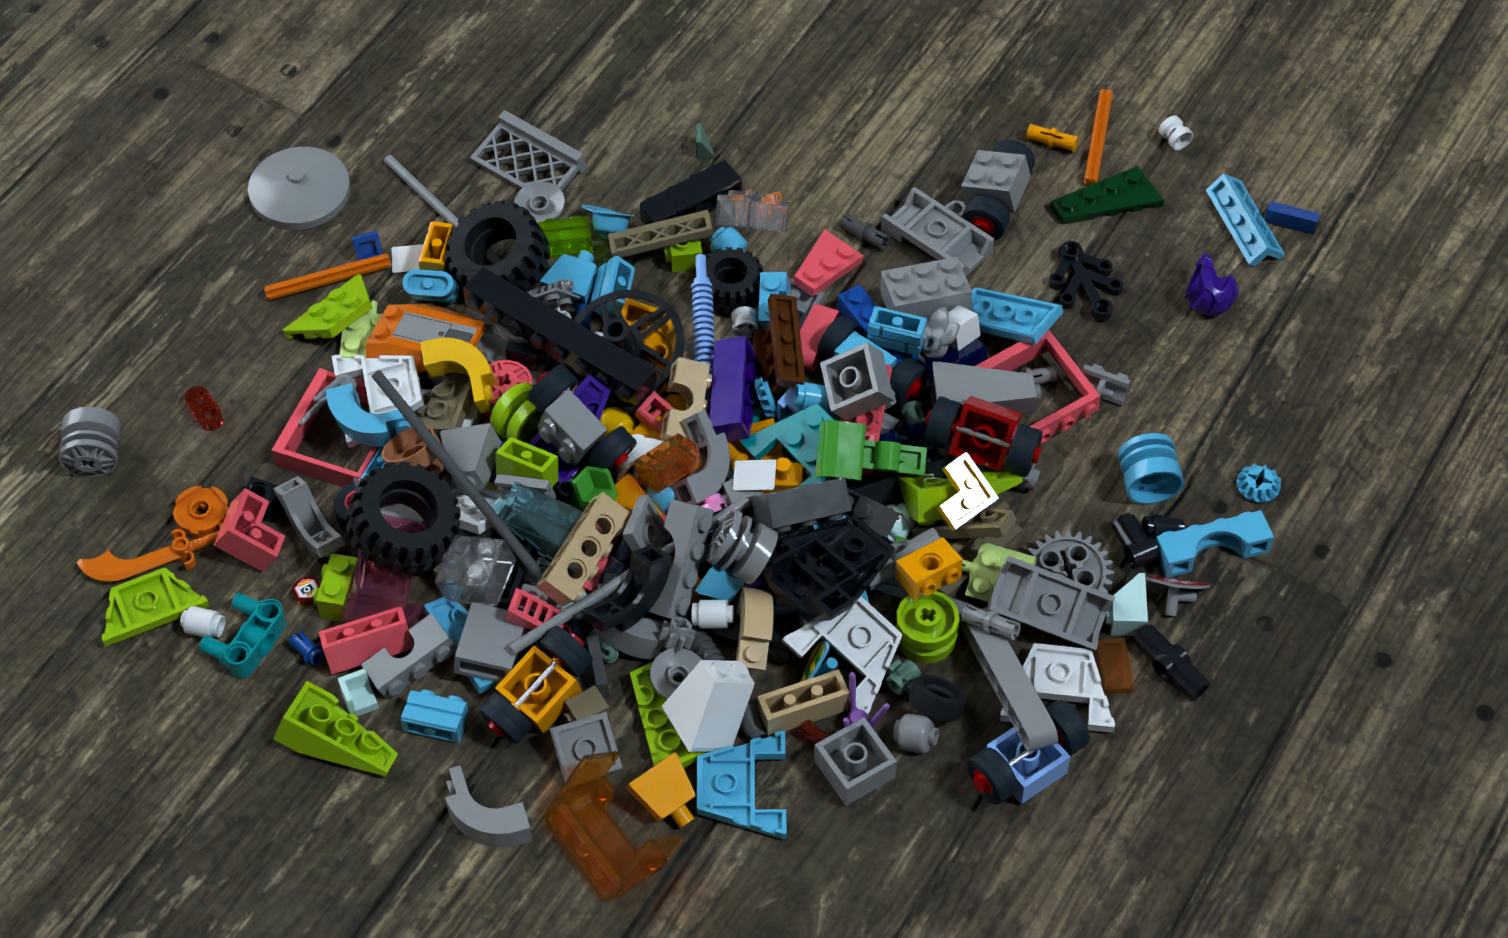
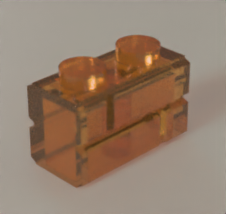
M679 433L650 450L646 455H642L634 462L640 482L647 487L650 486L657 493L673 485L676 481L702 465L696 443L686 439V437Z

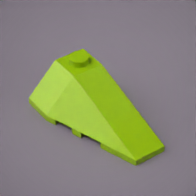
M1007 471L981 472L996 495L1022 483L1020 475ZM934 474L898 477L907 512L912 519L920 525H933L937 520H944L936 507L957 493L949 479L934 478Z
M306 681L283 716L273 740L304 755L386 777L398 753L374 731H367L358 723L359 718L353 712L348 714L338 705L339 700L333 694Z

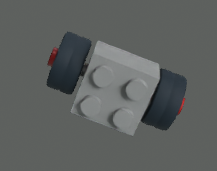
M1009 139L997 142L991 151L978 150L961 185L966 203L961 217L993 237L994 241L1004 235L1010 221L1009 212L1015 213L1028 184L1031 171L1035 165L1033 152L1023 143Z
M563 364L556 366L549 372H544L535 381V386L527 395V399L543 414L537 427L542 439L547 443H552L558 449V454L566 463H571L574 467H577L586 459L592 467L607 468L609 471L615 467L617 469L620 468L629 459L628 454L636 446V439L623 426L617 427L605 436L608 429L571 392L578 380Z

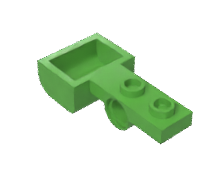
M834 420L820 421L815 477L827 479L845 477L846 481L856 482L861 481L862 469L917 476L925 475L927 448L901 445V443L890 441L865 440L866 424Z

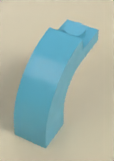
M352 383L326 390L329 408L339 427L349 438L360 444L384 447L394 435L412 427L399 410L381 414H372L362 410L359 396Z

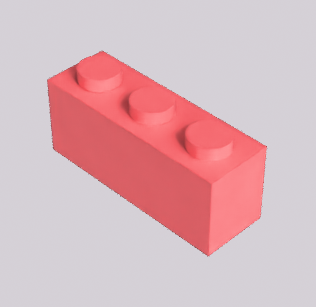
M402 606L319 631L322 648L331 674L348 671L351 668L360 666L384 647L391 655L402 654L414 647Z

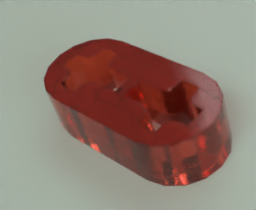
M194 386L188 389L184 398L188 410L200 427L206 431H214L220 428L223 424V416L210 393L201 386ZM198 397L200 400L202 399L203 403L199 405L197 400L193 399ZM208 412L214 418L211 420L208 417L206 418L205 413Z

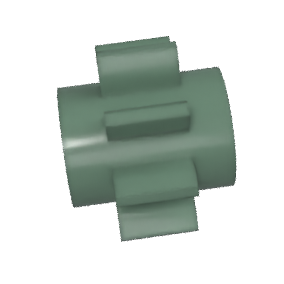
M897 659L886 671L889 675L886 678V683L896 694L901 695L905 691L910 695L915 679L921 675V671L912 661L906 660L902 663Z

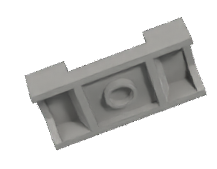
M915 187L911 189L905 204L892 216L887 214L882 216L881 230L899 242L907 239L937 260L957 257L965 276H968L993 252V237Z
M1006 556L986 610L998 612L1002 617L1021 622L1094 651L1098 646L1099 632L1106 613L1113 604L1115 596L1014 557Z

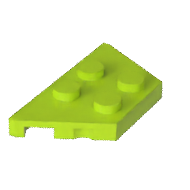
M358 273L341 287L332 290L326 298L312 305L306 313L282 330L285 337L293 339L296 334H303L305 339L317 337L334 338L371 310L373 306L361 274Z
M164 567L111 588L109 596L110 606L106 612L105 619L107 623L105 633H102V640L105 647L177 620L181 618L182 613L188 610L190 606L208 608L210 607L208 600L204 595H198L191 589L190 585L183 580L177 579L175 574Z

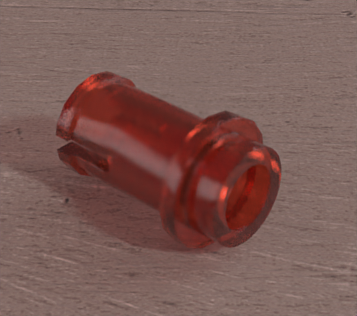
M807 720L801 725L804 731L802 729L798 731V734L813 746L832 735L831 733L826 734L811 720Z

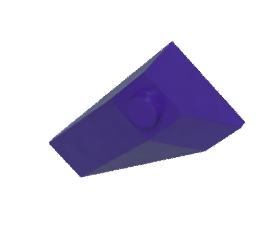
M589 374L573 394L600 420L610 390ZM539 432L529 443L532 446L558 456L559 481L555 486L563 481L570 482L583 465L584 460L577 467L563 461L558 454V449L552 443L545 442Z

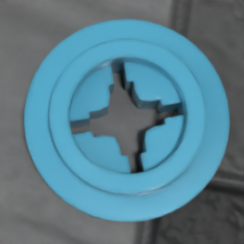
M762 377L755 379L754 385L764 415L768 419L776 418L777 405L768 381L764 382Z
M1254 463L1251 467L1244 466L1243 470L1238 474L1237 487L1245 498L1254 502H1267L1279 494L1281 478L1276 475V469L1270 470L1266 464L1264 466H1257ZM1262 477L1263 483L1256 488V480Z

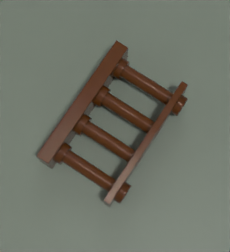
M771 293L768 298L770 324L767 330L753 329L752 338L754 352L763 367L762 374L757 375V378L762 377L764 382L768 381L777 405V402L785 394L788 387L795 388L797 384L802 385L805 382L796 297ZM759 401V409L763 411Z

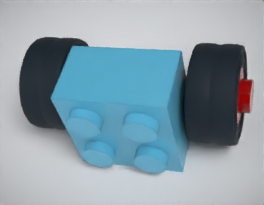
M840 316L828 326L818 345V354L824 360L830 359L868 342L883 352L885 364H889L892 367L890 385L895 392L896 403L894 405L902 408L906 403L915 401L928 379L929 372L926 367L912 358H905L896 366L897 358L863 337V328L848 317Z

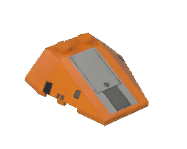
M434 304L388 305L366 342V358H380V355L414 356L418 375L421 377V372L427 370L424 366L420 342L435 338H455L466 341L476 347L487 328V324L484 321Z

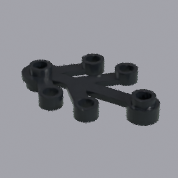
M1076 241L1064 242L1058 250V258L1061 262L1055 273L1050 275L1049 286L1053 290L1062 289L1065 283L1064 276L1070 266L1074 271V275L1065 292L1060 294L1059 305H1062L1063 309H1071L1075 303V295L1081 285L1092 305V317L1098 322L1108 320L1112 315L1113 304L1108 299L1100 298L1093 283L1106 287L1107 292L1112 296L1121 294L1123 282L1118 278L1107 277L1112 272V262L1085 254L1081 245ZM1083 264L1096 268L1097 273L1085 269Z

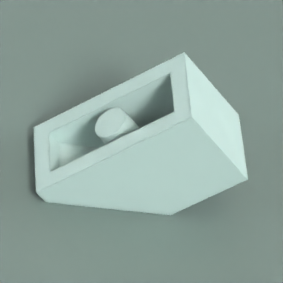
M1145 573L1136 575L1113 595L1115 600L1105 616V624H1110V635L1135 636L1143 626L1148 624Z

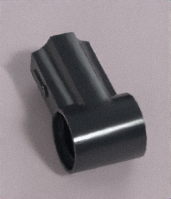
M1123 514L1113 522L1112 528L1124 547L1126 561L1132 569L1160 560V550L1157 542L1153 537H1147L1134 514Z

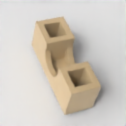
M678 357L671 365L668 390L677 392L684 397L686 410L670 409L663 416L660 440H666L670 444L690 449L693 447L682 420L703 410L707 411L708 400L705 399L706 390H709L712 381V374H709L710 364Z

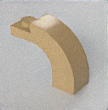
M742 586L736 595L734 616L740 618L736 661H741L747 669L765 671L769 641L772 640L773 630L772 594L769 590Z

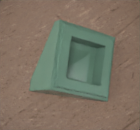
M698 123L696 125V155L698 159H714L712 147L701 123Z

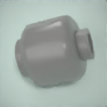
M905 714L896 721L893 738L901 750L924 754L930 750L932 745L937 744L939 730L934 727V722L931 718L924 715Z

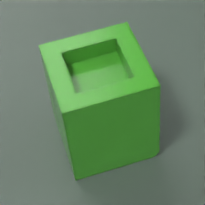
M586 466L572 481L578 502L583 510L586 509L592 498L602 492L613 500L619 496L611 473L607 468Z

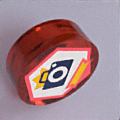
M303 577L297 580L293 586L295 600L304 606L313 605L314 591L316 587H320V582L313 577Z

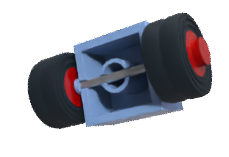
M1059 700L1046 708L1057 730V744L1028 752L1013 727L987 744L986 749L968 760L967 770L977 790L987 801L998 805L1014 795L1023 804L1067 774L1070 756L1087 746L1090 741L1089 731L1085 722L1069 703Z

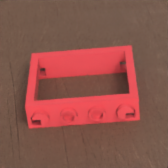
M1050 330L1036 344L1020 341L975 366L1013 371L1046 352L1051 354L1083 397L1030 426L1042 431L1040 444L1047 442L1060 431L1069 430L1078 421L1084 418H1091L1093 413L1100 410L1099 393Z
M319 368L272 448V454L276 466L344 487L351 483L360 482L361 476L380 447L372 446L358 472L295 453L319 410L302 426L298 422L317 403L314 401V397L336 379L334 372ZM354 379L357 383L355 390L358 393L360 402L369 405L365 382Z

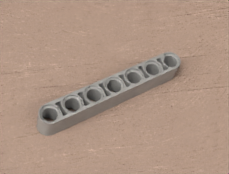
M960 614V624L964 636L1026 750L1030 752L1057 744L1058 735L1056 727L1006 637L993 632L988 634L978 626L965 623L961 620L962 614Z

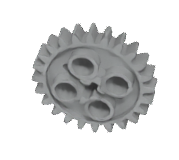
M1067 530L1065 537H1061L1060 533L1056 531L1054 539L1046 534L1044 544L1036 540L1035 549H1028V555L1037 558L1035 563L1037 567L1068 578L1066 571H1063L1064 561L1060 554L1063 552L1066 557L1068 574L1072 576L1071 580L1076 582L1082 580L1089 581L1091 583L1088 585L1089 587L1107 594V590L1112 588L1111 579H1113L1114 571L1110 569H1112L1113 562L1112 560H1106L1108 558V551L1100 552V542L1094 545L1091 544L1092 536L1083 540L1081 539L1082 533L1080 531L1076 537H1072L1070 530ZM1081 556L1084 560L1076 561L1072 557ZM1052 561L1055 562L1057 565L1050 567L1045 565L1044 563Z

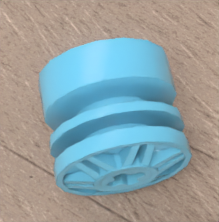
M1159 433L1142 434L1131 438L1119 448L1117 456L1124 475L1123 480L1126 492L1130 500L1139 504H1156L1171 499L1183 489L1184 479L1180 465L1177 462L1178 456L1175 452V445L1173 440L1167 435Z

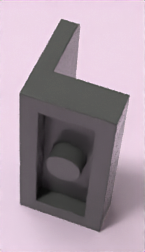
M598 634L587 636L588 648L586 650L591 654L593 661L579 677L571 676L577 680L582 692L595 685L603 698H610Z

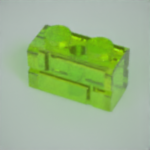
M575 215L567 219L556 220L549 218L537 222L548 239L550 258L561 257L564 254L570 256L579 255L583 250L593 253L589 216L581 217Z

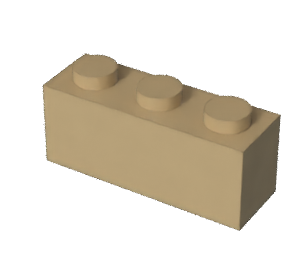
M838 669L757 696V709L767 737L774 735V732L788 731L848 711L850 692Z

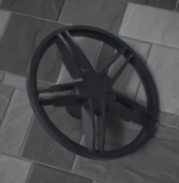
M620 290L605 294L585 306L574 318V321L581 324L592 311L601 306L605 323L602 329L603 336L601 337L656 369V372L660 373L656 378V386L647 396L651 395L653 391H658L669 381L671 365L678 357H683L685 334L677 313L665 300L645 291ZM637 298L652 302L660 308L651 314H646L629 326L624 320L615 300ZM611 302L617 318L610 319L605 303ZM669 319L673 323L676 335L675 349L670 362L660 356V353L643 343ZM644 353L666 367V369L663 370L654 366L652 363L640 358V355ZM565 364L570 373L577 378L576 386L578 387L584 380L573 368ZM610 391L607 402L627 403L622 401L617 394Z

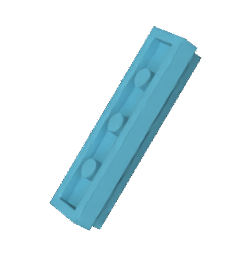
M1223 173L1206 189L1249 265L1256 266L1267 255L1277 259H1281L1285 255L1241 180Z

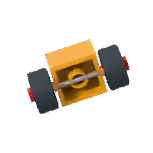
M554 626L540 642L543 650L551 658L534 645L495 687L498 693L494 692L479 708L480 714L489 722L488 728L498 737L503 735L512 743L518 744L531 730L532 725L544 734L565 711L564 701L582 692L577 680L571 675L579 677L585 668L592 663L593 658L584 647V642L574 633L569 634L559 626Z

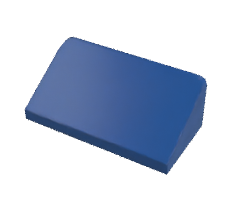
M1270 201L1265 221L1314 234L1320 213Z

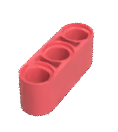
M817 303L812 306L800 329L805 370L815 371L821 359L818 354L819 342L828 326L836 318L840 317V311Z

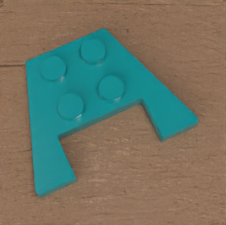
M817 403L750 435L747 439H742L740 443L756 460H760L780 443L810 473L811 476L801 485L829 480L827 478L815 477L820 421L834 419Z

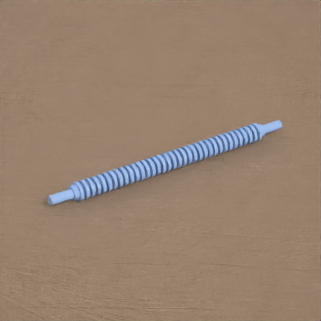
M698 254L695 256L696 278H694V282L691 284L694 361L710 364L709 374H713L711 354L715 352L712 283L707 277L706 256ZM711 385L709 390H706V400H708V396L712 393ZM708 404L707 411H706L708 417H710L709 404ZM717 527L709 531L708 533L716 531Z

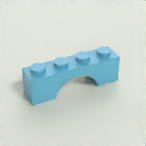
M1262 510L1252 513L1244 512L1236 517L1228 519L1219 518L1211 523L1191 525L1183 530L1162 533L1156 538L1160 550V560L1158 562L1165 578L1192 572L1195 557L1203 549L1221 546L1234 550L1243 558H1248L1270 552L1274 536Z

